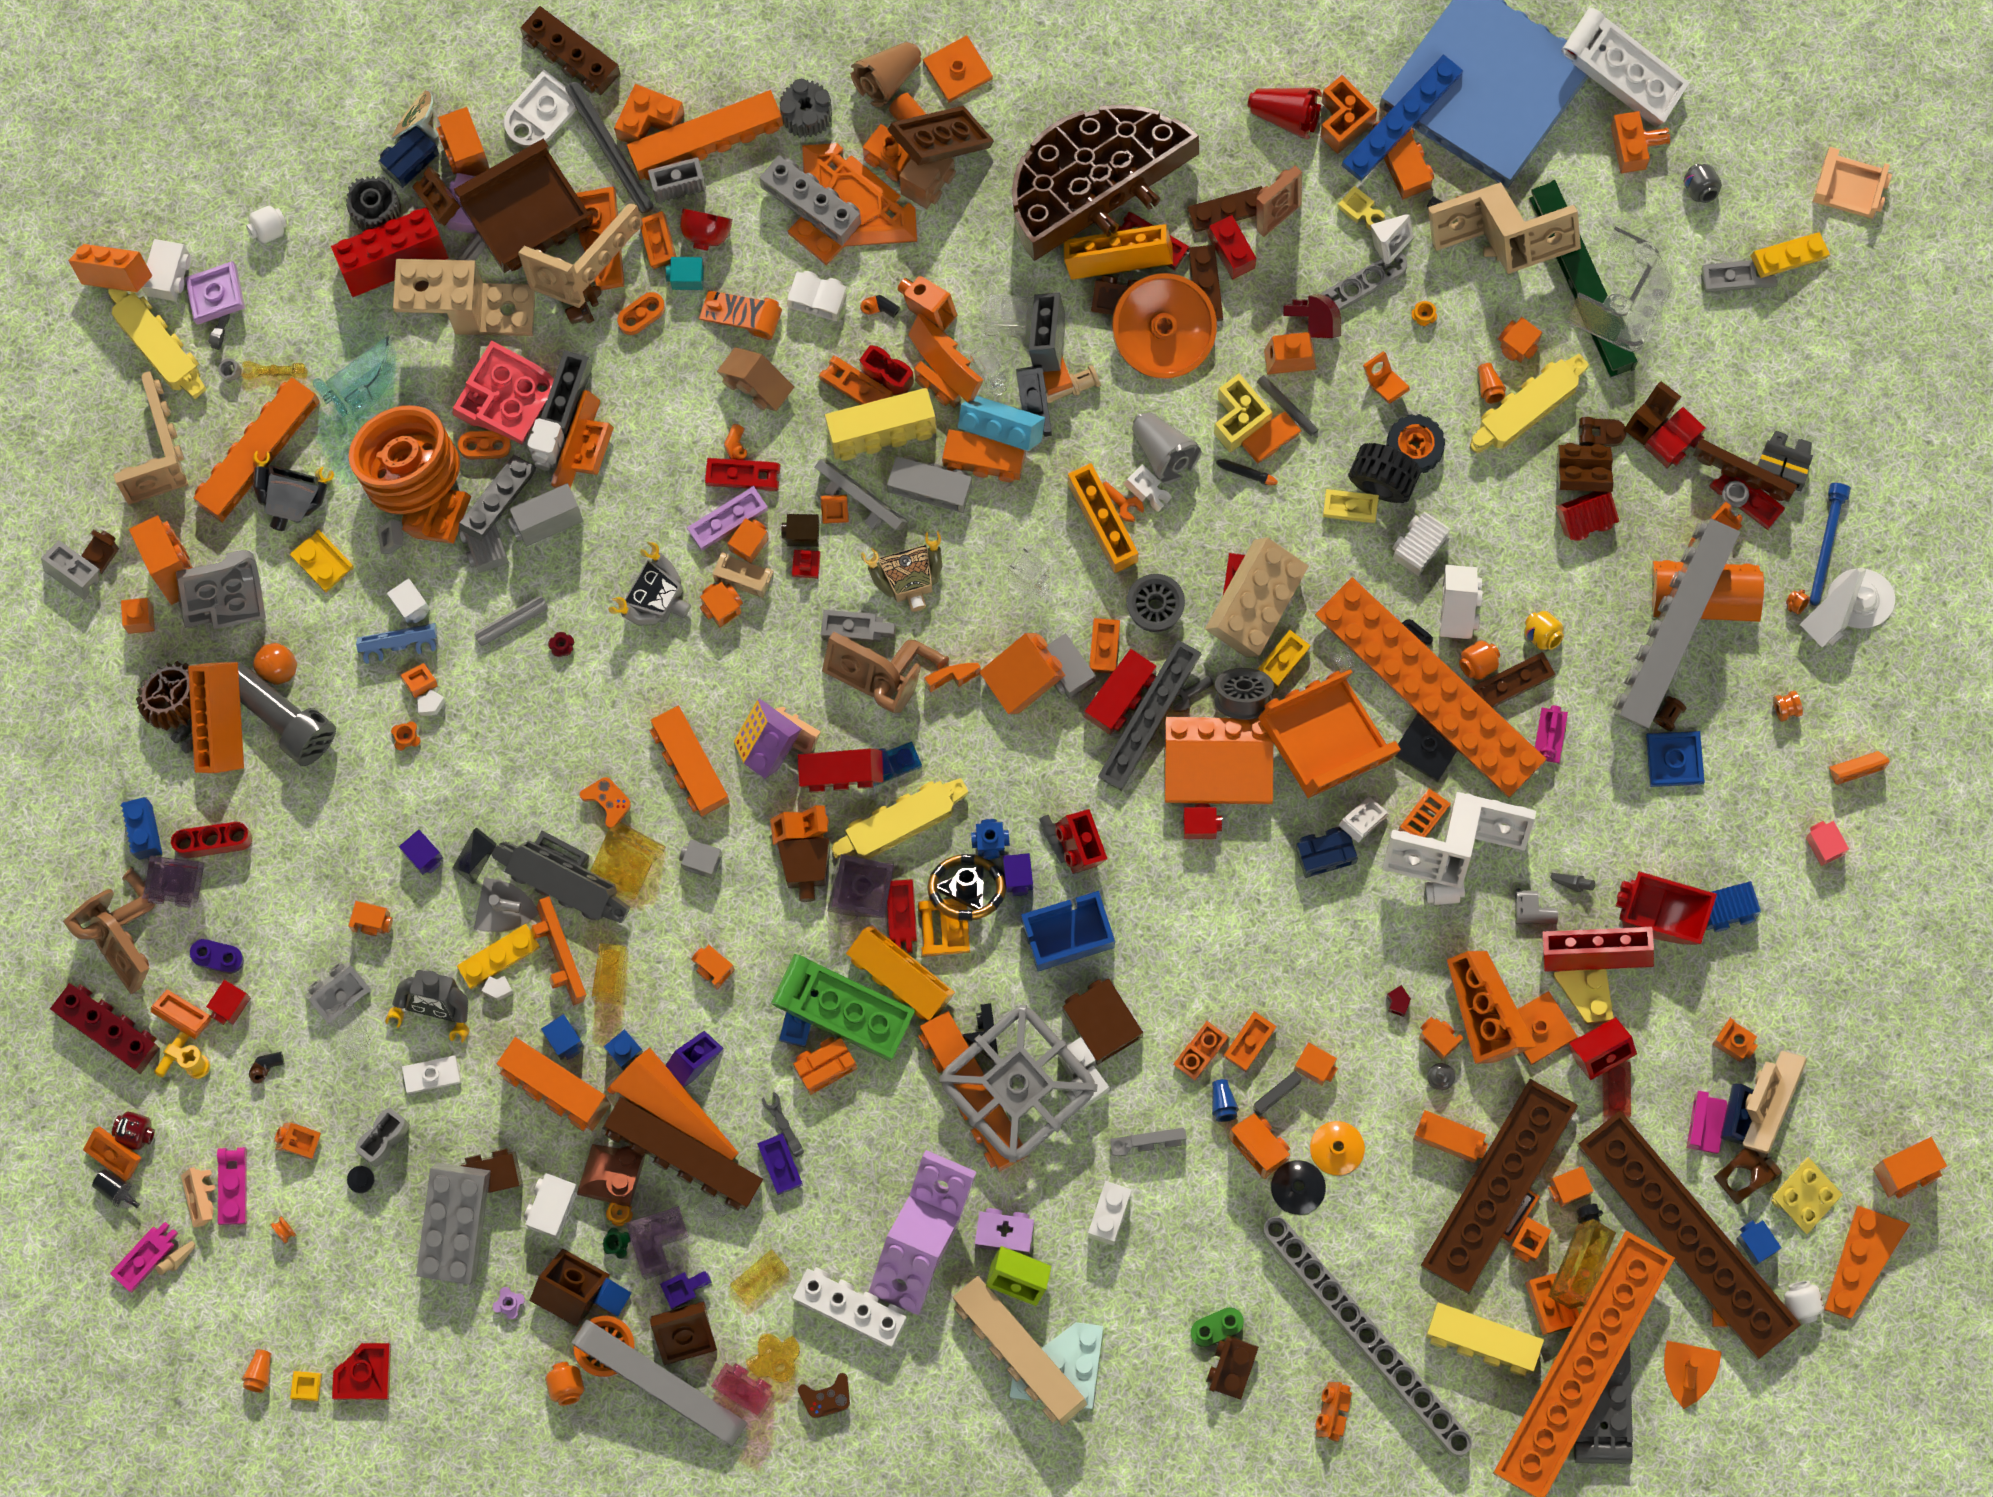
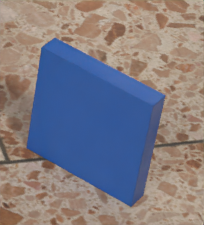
M1700 731L1646 734L1650 787L1704 785Z

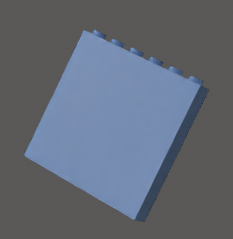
M1452 0L1381 96L1379 107L1390 112L1444 54L1463 69V73L1413 128L1496 182H1501L1508 189L1589 76L1576 67L1572 60L1563 55L1562 48L1567 42L1566 39L1558 38L1551 34L1547 27L1532 22L1522 11H1515L1507 6L1504 0Z

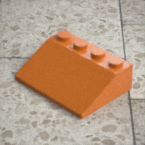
M1166 717L1165 803L1273 804V741L1259 718L1242 720L1235 718Z

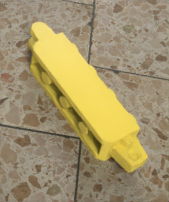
M109 288L108 294L115 303L112 307V316L171 389H183L194 399L203 394L207 389L199 377L200 373L197 369V366L200 365L190 352L188 354L183 352L181 348L184 345L175 333L171 336L165 330L168 328V325L159 314L156 317L153 316L150 312L152 306L144 296L138 298L134 292L128 294L123 290Z
M1577 354L1565 362L1563 359H1560L1556 363L1553 361L1548 363L1541 370L1542 374L1536 379L1533 377L1529 378L1521 386L1522 390L1517 394L1510 393L1501 401L1502 405L1496 410L1491 408L1483 414L1479 430L1474 433L1471 439V451L1480 453L1492 444L1496 448L1504 449L1576 393L1579 378L1589 367L1588 362L1582 355Z
M961 778L942 784L941 781L936 783L931 781L921 786L919 792L899 797L896 800V804L888 808L882 806L872 812L873 816L865 820L860 818L851 822L848 825L849 828L845 830L846 836L833 843V857H835V860L842 861L845 858L848 859L857 855L859 859L867 861L952 816L953 805L969 794L966 785Z

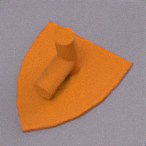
M1667 1340L1664 1354L1666 1380L1674 1398L1685 1409L1697 1402L1711 1387L1718 1372L1722 1352Z

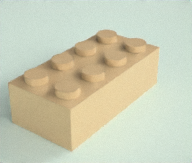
M1268 537L1254 539L1205 630L1245 657L1260 656L1309 566Z

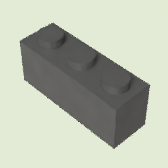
M1060 292L1034 294L1029 353L1032 365H1042L1043 372L1059 371L1061 369L1065 311Z
M566 350L563 352L540 418L558 423L565 438L568 436L569 427L574 419L578 401L583 390L586 388L592 370L589 357Z

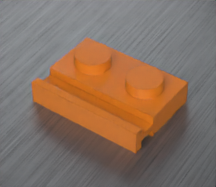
M1564 1270L1525 1282L1543 1335L1567 1329L1575 1324L1579 1312Z

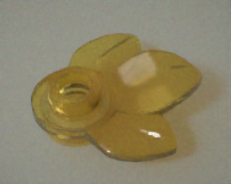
M762 1334L758 1341L759 1354L746 1359L749 1370L759 1378L770 1377L778 1383L789 1381L794 1376V1362L800 1354V1346L794 1336H791L781 1342L772 1334ZM781 1364H784L785 1369L781 1372H778L777 1367Z

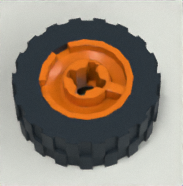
M1410 414L1405 418H1400L1397 423L1392 425L1391 431L1389 430L1386 445L1410 456L1421 467V473L1424 474L1430 469H1434L1437 463L1440 462L1444 452L1445 438L1443 437V430L1439 428L1437 422L1432 421V418L1424 417L1421 414ZM1413 441L1419 442V449H1416L1411 443Z

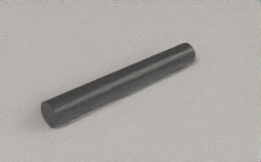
M1265 375L1257 380V383L1311 437L1319 430Z

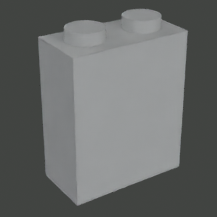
M568 483L510 508L512 518L508 519L517 541L523 540L526 547L584 522Z

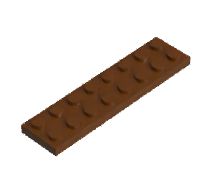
M1529 1079L1421 1263V1268L1465 1293H1471L1578 1109L1576 1103Z

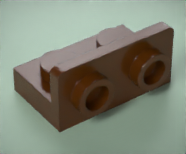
M1102 275V279L1097 278L1091 312L1113 315L1122 294L1138 280L1128 279V283L1117 282L1118 277Z
M1227 1335L1226 1341L1220 1340L1215 1356L1220 1357L1217 1368L1211 1366L1206 1380L1207 1383L1211 1384L1209 1391H1217L1241 1400L1259 1346Z

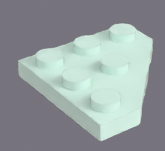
M1076 1322L1041 1349L1085 1398L1087 1406L1084 1409L1092 1410L1103 1326ZM1012 1377L1010 1398L1033 1401L1024 1391L1027 1387L1021 1379L1016 1382Z

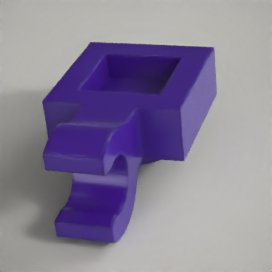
M706 1271L690 1279L683 1272L660 1283V1286L670 1308L674 1310L696 1299L697 1296L694 1290L712 1283Z

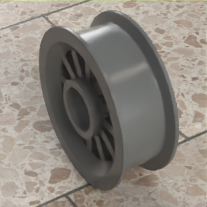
M1149 574L1139 578L1131 586L1127 595V609L1132 620L1137 626L1149 632H1162L1170 629L1180 619L1185 607V597L1182 588L1174 579L1163 574ZM1156 599L1161 601L1163 606L1159 609H1152L1148 603ZM1152 617H1155L1156 622L1151 621Z
M1234 668L1221 673L1215 681V689L1217 691L1214 698L1215 707L1222 714L1231 718L1242 720L1258 718L1265 710L1264 705L1273 700L1271 696L1274 689L1273 680L1266 673L1257 669Z

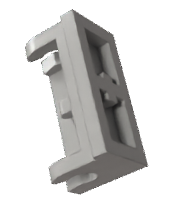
M60 540L41 558L43 571L83 600L89 595L90 586L92 584L96 586L99 583L98 573L100 569Z

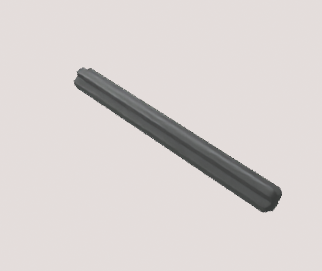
M578 82L570 83L566 87V92L635 205L638 206L640 213L649 212L654 207L652 201Z

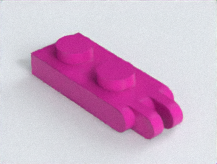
M164 1222L158 1229L152 1227L110 1273L129 1292L132 1293L174 1247L172 1240L177 1236L178 1232L172 1229L164 1236V1233L170 1227L167 1222Z

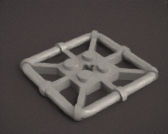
M1020 1005L1019 1008L1011 1010L982 1036L979 1034L975 1038V1042L951 1062L942 1075H939V1083H942L946 1094L969 1119L968 1123L973 1128L976 1127L996 1151L1005 1159H1009L1011 1163H1016L1017 1160L1026 1157L1054 1131L1059 1132L1062 1129L1061 1125L1092 1098L1094 1092H1097L1098 1086L1087 1069L1067 1048L1068 1044L1064 1039L1060 1040L1036 1012L1027 1008V1005ZM1018 1019L1017 1047L1005 1058L1001 1059L989 1044ZM1026 1019L1052 1047L1037 1061L1024 1049ZM982 1050L997 1064L983 1077L954 1075ZM1059 1055L1083 1083L1053 1081L1042 1067L1053 1057ZM1013 1077L1018 1079L1021 1077L1025 1078L1023 1089L1016 1088L1014 1090L1011 1088ZM953 1084L983 1085L994 1099L977 1112ZM1053 1089L1083 1091L1054 1118L1039 1102ZM999 1105L1012 1118L1010 1148L984 1120ZM1035 1107L1048 1123L1017 1149L1019 1119L1031 1108Z

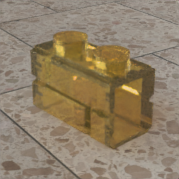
M600 943L598 951L600 958H597L592 998L594 1002L621 1005L629 951L626 946Z

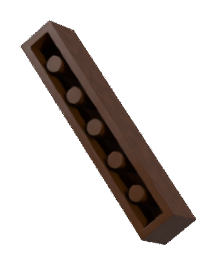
M621 1097L602 1127L606 1131L605 1136L617 1143L620 1140L630 1145L629 1149L642 1157L644 1154L654 1158L653 1163L664 1170L670 1167L678 1172L676 1175L678 1178L689 1184L692 1181L702 1186L701 1191L711 1197H715L716 1194L726 1199L724 1204L736 1211H739L740 1208L747 1209L763 1181V1178Z

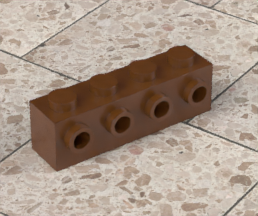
M541 6L520 27L523 36L522 40L529 48L533 50L535 47L543 52L542 56L549 63L554 64L556 62L559 64L565 75L571 79L574 77L579 79L582 87L591 94L595 91L601 96L620 75L619 65Z

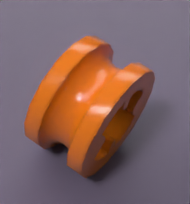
M282 1216L279 1217L278 1223L270 1224L285 1244L290 1236H296V1233Z

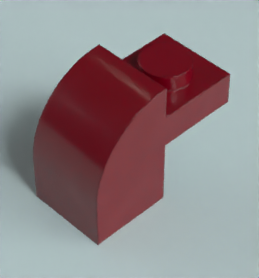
M1322 294L1309 295L1308 299H1293L1292 304L1283 306V316L1308 317V333H1310L1311 338H1336L1341 336V313L1336 303L1329 297Z

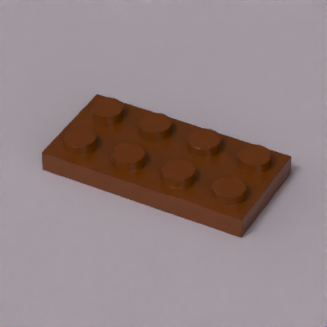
M964 106L891 122L887 129L918 166L989 149L994 142L992 137Z

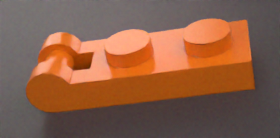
M835 355L829 360L828 363L830 365L828 368L822 370L818 376L821 381L834 387L860 405L893 396L892 391ZM838 370L843 372L840 378L835 376Z

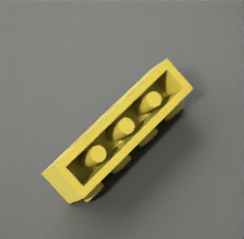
M1439 1302L1435 1306L1425 1336L1431 1339L1430 1343L1441 1348H1446L1447 1345L1457 1348V1353L1472 1358L1474 1354L1483 1357L1484 1363L1495 1367L1503 1364L1510 1367V1372L1520 1376H1526V1373L1532 1374L1534 1372L1544 1339Z

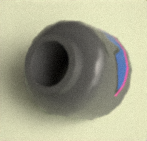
M1695 164L1691 166L1683 180L1690 197L1696 202L1708 203L1713 201L1719 195L1722 187L1718 174L1709 164Z

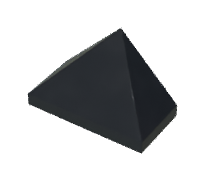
M476 827L452 868L470 883L474 884L497 843Z

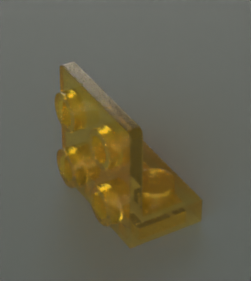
M619 822L608 830L590 872L615 884L618 892L634 900L643 886L652 863L662 856L666 847Z

